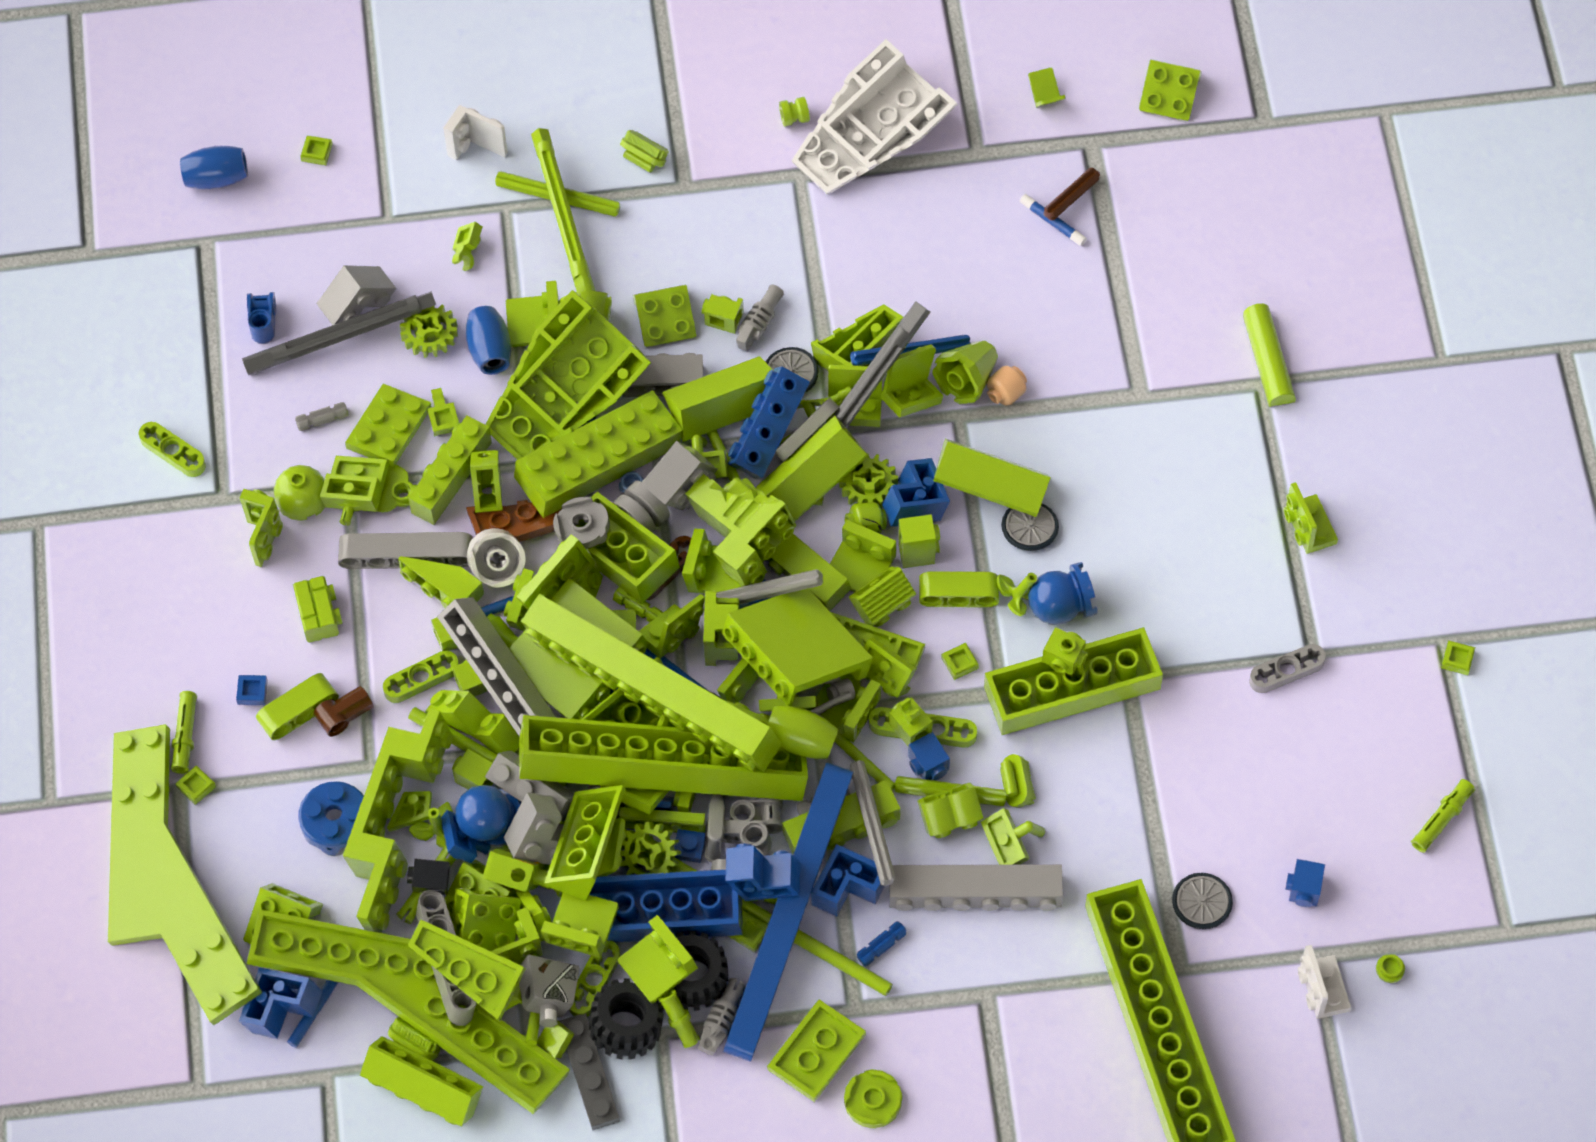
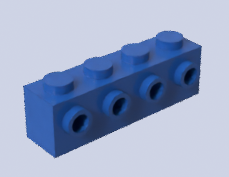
M784 367L774 368V370L768 372L764 380L766 387L763 393L758 394L752 404L754 411L751 417L746 418L740 429L742 435L739 441L735 442L729 450L728 456L731 458L728 465L754 479L764 477L810 381Z

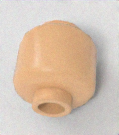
M1015 366L1001 367L987 381L988 397L996 404L1001 403L1005 406L1013 404L1026 391V376Z

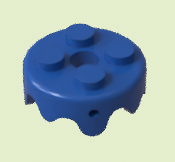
M340 781L326 782L309 791L302 800L298 811L300 828L306 841L327 855H337L347 845L364 797L362 792L355 786ZM333 809L342 812L337 820L327 819V813Z

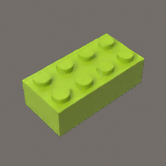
M596 492L590 498H592L593 502L599 505L601 503L606 508L610 527L604 543L597 544L586 550L596 562L594 567L642 604L680 568L676 551L599 492ZM584 519L578 520L579 524L575 526L584 527L587 523H585Z

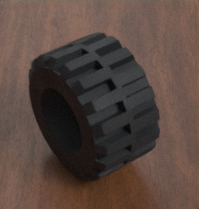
M689 931L690 935L685 936L683 932L677 933L678 941L694 961L703 963L709 970L701 979L696 981L682 980L672 989L676 991L684 1009L688 1010V1007H694V1011L700 1010V1005H705L708 1008L712 1006V999L717 1001V999L721 998V991L724 992L727 986L726 981H728L727 956H725L723 947H718V941L714 937L708 940V934L704 932L700 936L696 935V931Z
M624 978L621 983H619L618 979L613 980L611 986L605 984L601 987V992H597L594 996L589 1019L591 1039L596 1040V1046L599 1050L605 1048V1054L609 1056L612 1053L617 1054V1059H623V1056L635 1059L636 1054L642 1057L647 1054V1048L652 1050L656 1045V1041H659L664 1018V1007L659 999L654 1003H650L637 985L630 982V978ZM619 1012H629L636 1015L641 1022L633 1026H625L614 1021L611 1016Z

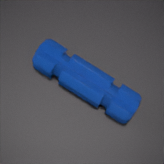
M896 921L889 927V931H883L868 943V947H863L857 952L858 960L864 966H868L874 961L875 956L879 957L895 944V940L899 941L906 936V928L902 923Z

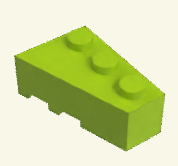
M883 304L856 318L854 324L844 329L839 327L833 331V335L821 341L816 339L811 342L813 357L817 364L828 370L829 365L853 366L850 358L852 352L883 347L904 317Z

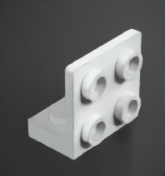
M459 105L443 127L447 156L454 160H457L461 153H465L468 150L470 142L503 157H506L508 154L504 125L497 119H489L481 115L473 108Z
M1312 945L1305 946L1304 954L1300 957L1301 965L1297 968L1301 984H1306L1308 990L1306 1002L1309 1010H1314L1316 1019L1350 1012L1351 1005L1335 955L1316 959Z

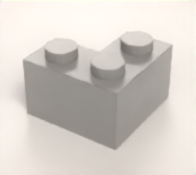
M343 265L316 304L330 323L334 325L359 316L365 307L385 306L397 288L380 266Z
M530 792L526 793L504 836L513 858L547 865L551 864L564 824H560L562 816L552 797Z

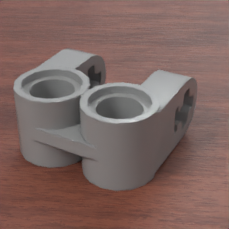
M724 820V836L720 842L751 844L764 856L769 855L772 841L765 824L756 820ZM754 837H762L757 842H750ZM726 859L712 861L711 870L726 869Z

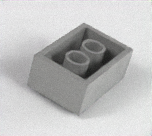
M676 441L641 484L665 505L683 511L685 508L689 509L692 507L685 493L703 474L711 480H715L716 476L714 473L718 469L694 448Z

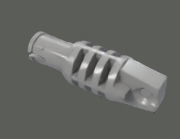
M771 284L761 301L754 303L745 320L741 323L738 329L739 335L736 339L739 349L748 351L753 343L762 337L763 332L774 318L775 307L784 296V291L779 286Z
M729 978L721 999H717L714 1002L703 1025L697 1049L708 1055L713 1056L724 1039L727 1038L738 1011L737 1004L746 988V984L740 980L736 990H733L738 980L737 978Z

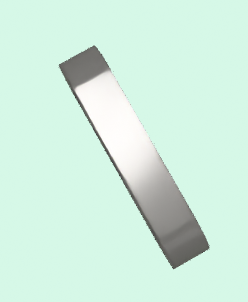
M829 397L777 448L775 454L784 462L839 406Z
M1309 644L1257 665L1251 671L1249 684L1254 691L1267 693L1316 673L1324 666L1325 651L1319 645ZM1308 654H1311L1312 657H1318L1317 662L1314 663L1313 660L1306 661ZM1283 663H1290L1295 667V672L1284 674L1279 667ZM1261 674L1263 678L1268 677L1267 683H1264L1262 680L1257 681L1258 675Z

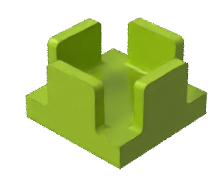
M705 591L703 636L705 666H716L717 660H738L739 652L726 640L722 631L728 613L740 609L739 599L718 598L716 591Z

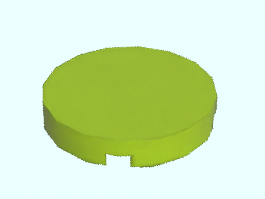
M870 1069L851 1078L845 1088L844 1104L847 1114L854 1122L863 1127L879 1128L895 1120L901 1110L903 1096L900 1086L893 1076L881 1070Z

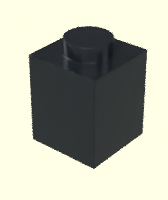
M414 859V867H408L407 883L412 884L413 892L423 893L427 890H435L442 895H447L450 864L447 861Z

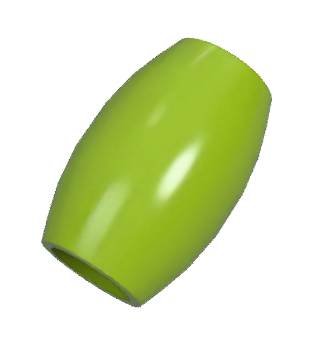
M774 705L767 724L781 741L782 745L780 748L795 755L812 759H828L838 733V728L825 718L811 711L793 706Z

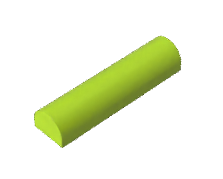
M1264 303L1251 305L1244 310L1243 319L1268 406L1295 403L1296 397L1270 308Z

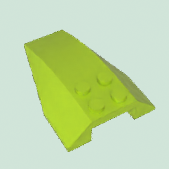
M571 290L534 332L527 350L524 351L520 358V363L514 374L511 375L505 391L498 399L485 425L490 427L491 436L518 460L571 433L615 404L649 367L651 362L637 346L597 309L574 290Z

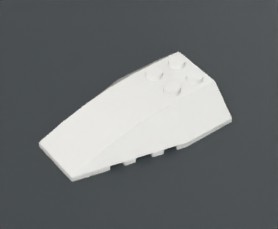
M885 39L848 74L844 80L845 84L839 92H836L831 100V105L825 114L822 113L817 121V126L812 133H809L791 161L828 195L920 141L958 104L940 87L934 89L906 63L904 55Z

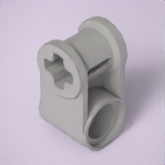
M768 798L737 800L730 807L729 820H739L736 816L738 814H745L749 818L744 821H760L765 824L769 834L780 833L783 831L780 814L783 802L780 799Z

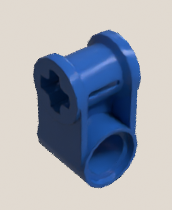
M270 292L269 295L253 296L252 293H247L248 324L252 339L260 344L268 343L275 335V293Z

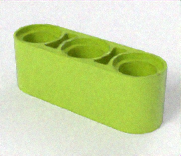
M924 572L919 576V603L926 607L996 606L999 603L998 575L993 572Z
M317 673L261 708L256 714V719L271 740H278L314 718L313 711L319 704L329 699L336 701L339 698V694L323 673Z

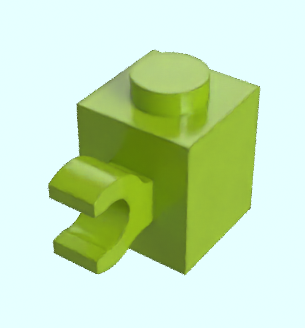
M912 697L897 703L889 713V725L907 746L932 732L933 721Z

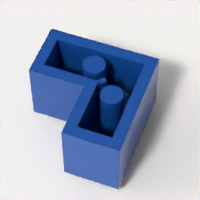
M932 458L907 461L898 479L899 485L891 486L883 502V508L891 527L899 526V519L931 514L933 522L941 521L950 500L943 484L933 481L936 467Z
M747 843L738 844L734 848H726L725 881L745 901L800 896L801 863L792 853L776 851L774 855L764 856L754 845Z
M836 844L811 891V905L836 917L849 893L876 905L885 886L880 883L875 861Z
M259 967L255 980L263 993L244 1005L239 1022L253 1034L278 1039L287 1013L313 1018L323 991L310 978Z

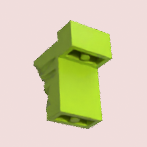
M703 474L685 493L698 517L725 537L713 551L725 573L742 587L762 582L767 573L763 562L774 555L776 548L783 540L791 537L794 528L797 526L786 504L772 495L768 498L762 491H758L747 478L742 480L734 478L722 488L716 481Z

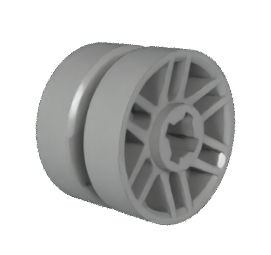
M634 481L625 490L624 494H621L613 502V504L652 533L656 530V527L661 526L670 517L668 507L643 486L641 481Z

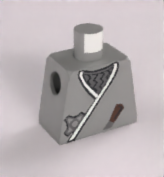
M528 955L520 964L526 969L519 982L523 1008L529 1012L539 1013L541 1026L553 1027L557 1025V1017H563L574 1003L580 966Z

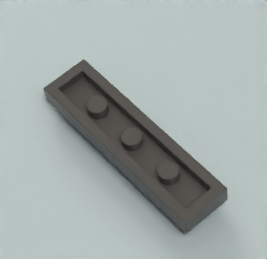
M586 1014L560 1020L559 1022L574 1033L566 1051L592 1131L620 1122L595 1041L590 1036L591 1030H589Z

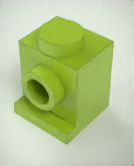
M711 294L709 299L706 298L704 300L701 313L704 314L705 325L735 334L744 313L743 298L738 297L737 301H733L727 296Z

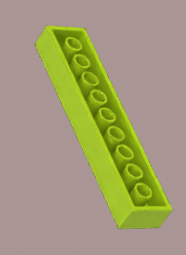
M541 594L537 596L521 620V623L527 629L526 634L534 639L533 642L546 651L549 648L556 652L555 655L568 664L573 661L579 665V670L590 677L594 674L602 679L601 682L610 689L615 690L618 687L629 700L637 704L639 701L647 705L646 708L659 717L664 714L670 719L669 722L677 728L684 730L687 727L693 732L692 735L705 744L708 741L716 745V749L727 757L733 754L740 759V764L751 771L757 768L764 772L782 745L779 738L768 725Z
M523 715L519 738V779L603 786L623 785L628 788L803 801L808 780L807 757L798 756L779 748L764 772L757 768L751 771L740 764V759L733 754L727 757L720 753L712 742L708 741L705 744L692 735L693 732L688 728L681 730L677 727Z
M1142 879L1088 893L1086 895L1085 909L1167 1142H1236Z

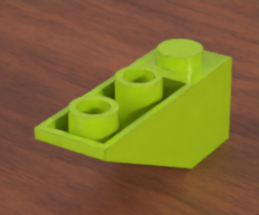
M403 556L398 558L400 574L408 582L412 583L414 581L420 585L421 590L428 597H436L440 600L444 608L455 599L473 597L478 602L484 595L482 582L460 566Z

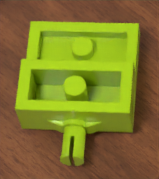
M335 456L331 474L326 473L320 498L326 508L343 510L339 520L340 524L350 526L355 511L377 512L390 466L387 459Z

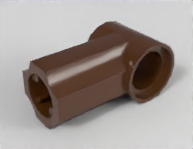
M359 686L336 701L329 699L322 702L315 708L313 714L327 735L333 737L342 733L348 727L350 721L374 708L365 689Z

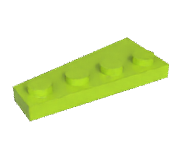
M421 919L408 943L409 948L499 1022L501 1021L526 970L525 967Z

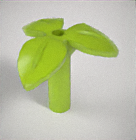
M1028 573L1017 587H1015L1013 580L1001 574L997 576V586L1003 596H1012L1013 598L1007 605L1015 615L1024 616L1026 614L1027 606L1022 598L1029 600L1030 588L1037 581V576L1034 573Z
M445 802L438 809L430 808L428 811L430 824L424 821L416 823L409 828V832L415 838L427 841L433 835H436V845L443 848L446 845L441 817L447 810L453 812L450 803Z

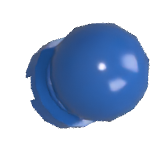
M1082 562L1071 564L1069 573L1059 570L1048 571L1037 577V581L1030 588L1028 598L1031 610L1042 622L1060 625L1073 620L1079 611L1083 613L1084 617L1097 614L1098 609L1096 606L1092 607L1090 600L1095 598L1093 586L1088 572H1081Z
M489 785L474 786L461 795L455 809V819L460 831L472 840L485 841L497 846L507 845L504 836L522 802L503 789H497Z

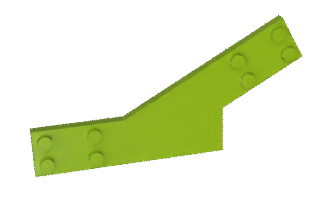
M164 724L114 733L108 943L115 946L163 938L209 1022L216 1025L263 992L168 827L170 728Z
M259 909L247 965L356 985L412 1027L434 1040V1042H437L438 1046L533 1115L569 1075L570 1069L539 1046L527 1045L524 1035L503 1020L499 1022L477 1003L473 1018L468 1024L456 1025L452 1023L447 1016L432 966L408 947L409 938ZM457 1005L459 1008L462 1009L467 1008L463 1005Z

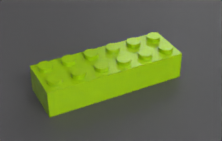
M652 390L516 460L514 478L540 515L545 518L562 509V505L565 502L574 498L585 497L623 477L624 474L632 472L665 455L676 441L681 442L683 430Z
M1142 627L1087 643L1085 645V652L1088 653L1086 661L1082 668H1076L1073 675L1056 672L1050 665L1042 662V656L986 672L984 689L1001 735L1161 690L1163 674L1145 628Z

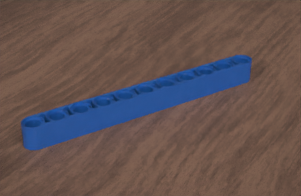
M826 762L793 854L801 863L800 896L777 899L731 1027L724 1053L750 1062L752 1061L854 771Z

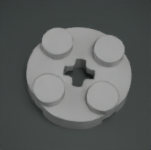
M578 497L562 505V510L558 515L556 513L554 516L553 525L560 542L566 540L572 534L579 539L585 549H588L606 541L610 521L606 508L601 503L599 505L593 502L592 498ZM584 519L585 523H587L584 527L575 526L579 524L578 520Z

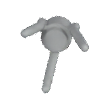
M838 677L822 683L830 684V687L826 689L829 701L810 711L822 714L837 705L855 699V690L852 682L848 678L841 680Z

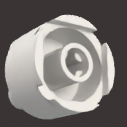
M498 528L487 529L477 534L470 541L467 551L468 565L476 578L482 583L496 588L514 583L516 576L521 574L526 562L525 552L519 541L508 531ZM498 552L499 555L503 556L499 557V562L495 564L490 558L493 557V553Z

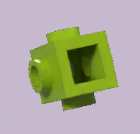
M1055 627L1043 649L1042 662L1050 665L1056 672L1073 675L1077 667L1082 668L1088 656V653L1085 652L1086 640H1083L1077 633L1066 632Z

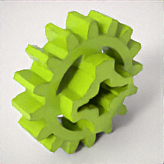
M443 304L438 308H435L434 305L423 309L421 313L405 318L404 322L400 323L401 340L405 343L407 350L413 349V355L415 356L419 352H423L424 358H427L429 353H433L435 357H438L439 350H442L444 353L448 352L447 344L455 345L454 337H458L457 320L453 318L451 310L445 312ZM442 322L446 325V330L441 325ZM412 330H414L416 338L412 335Z
M876 454L873 459L869 456L866 457L839 482V488H842V497H848L849 505L855 502H875L880 508H883V500H885L891 486L898 484L895 466L889 467L888 459L882 462L879 461V454Z
M645 822V826L641 823L634 825L635 831H626L629 839H624L622 845L625 846V849L620 853L621 856L625 857L620 866L629 867L626 875L673 873L670 867L679 866V862L674 859L676 855L681 854V851L674 849L679 840L670 839L673 833L672 830L663 832L664 824L660 823L654 827L653 822ZM652 835L657 836L662 842L654 840ZM652 849L653 854L647 857L646 852ZM637 864L645 866L647 871L641 869Z

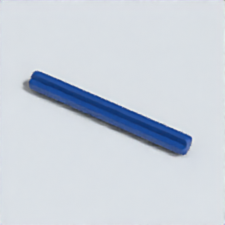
M959 335L908 343L901 354L930 344L936 348L935 354L943 353L971 344L970 336ZM882 347L852 352L850 354L851 364L853 366L870 364Z

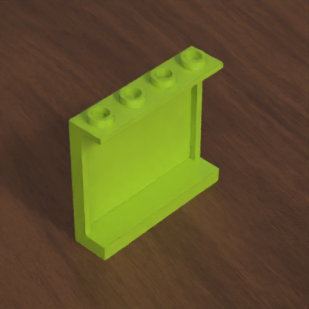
M569 578L552 597L551 601L639 652L645 653L646 646L649 643L643 634ZM527 629L523 631L509 648L545 702L565 718L582 719L610 694V688L601 682L602 679L594 674L590 677L579 670V665L573 661L568 664L555 655L556 652L549 648L546 651L533 642L534 639L526 634Z
M809 589L781 594L730 612L727 615L722 631L726 640L733 645L743 659L752 666L787 706H792L796 693L851 673L857 681L866 678L873 659Z

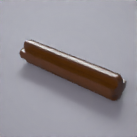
M1094 167L1086 170L1044 208V216L1050 221L1055 220L1099 181L1100 172Z

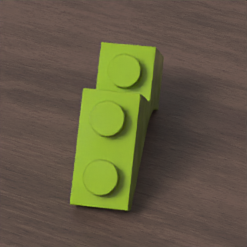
M441 690L433 695L430 700L431 704L425 710L426 713H428L429 708L439 710L447 725L471 735L496 754L510 750L515 753L519 748L520 737L504 714L491 713L469 691Z

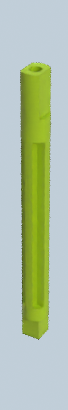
M538 128L531 134L543 171L570 264L569 268L576 292L580 295V292L595 291L561 178L549 130Z

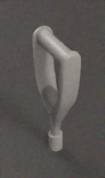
M712 794L707 818L705 858L709 862L720 859V841L724 836L725 804L723 795Z

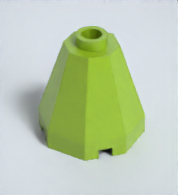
M985 340L977 341L940 354L935 360L937 365L933 368L932 374L941 392L947 396L950 393L956 397L954 399L955 402L958 404L974 403L981 397L987 381L997 363L998 354L991 343Z

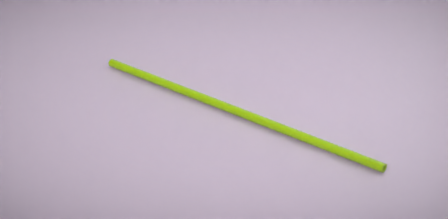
M414 707L410 711L408 719L423 727L427 713ZM448 726L453 735L452 745L465 752L469 749L483 758L494 762L498 754ZM652 849L646 852L647 857L653 854ZM675 857L674 859L679 862V866L670 867L672 871L675 869L678 872L698 871ZM742 898V910L768 925L772 913ZM798 929L794 940L796 945L882 995L887 996L893 986L891 982Z

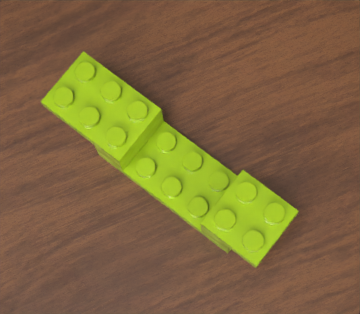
M429 708L420 734L388 727L344 850L343 858L354 875L369 880L356 915L364 930L382 933L383 930L387 929L391 905L395 904L398 899L400 879L404 878L407 873L408 862L396 841L384 838V827L387 818L390 819L393 815V801L396 793H399L402 789L403 777L434 783L436 776L442 772L445 750L451 746L453 735L439 710Z

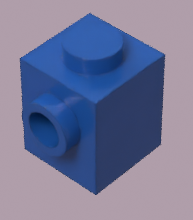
M933 732L908 745V757L911 760L909 765L916 776L920 775L922 779H933L935 781L947 774L950 769V758Z
M1301 859L1296 860L1294 873H1288L1285 890L1290 891L1289 901L1295 902V904L1301 907L1318 905L1325 864Z

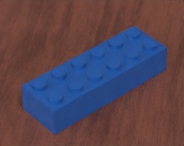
M726 869L597 877L589 893L591 896L617 902L619 905L607 941H641L653 931L649 921L657 915L676 938H678L677 933L683 932L684 936L690 935L689 931H696L698 936L704 932L708 934V937L743 935L742 897L725 881Z

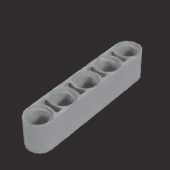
M466 532L344 534L339 537L338 565L345 569H400L398 558L403 556L467 567L469 566L467 551L473 536Z
M435 890L424 891L418 900L416 910L417 922L419 923L421 919L456 935L442 894ZM426 907L434 908V910H429ZM432 967L449 1020L456 1025L468 1024L473 1018L476 1002ZM457 1005H463L467 1008L462 1009L459 1008Z

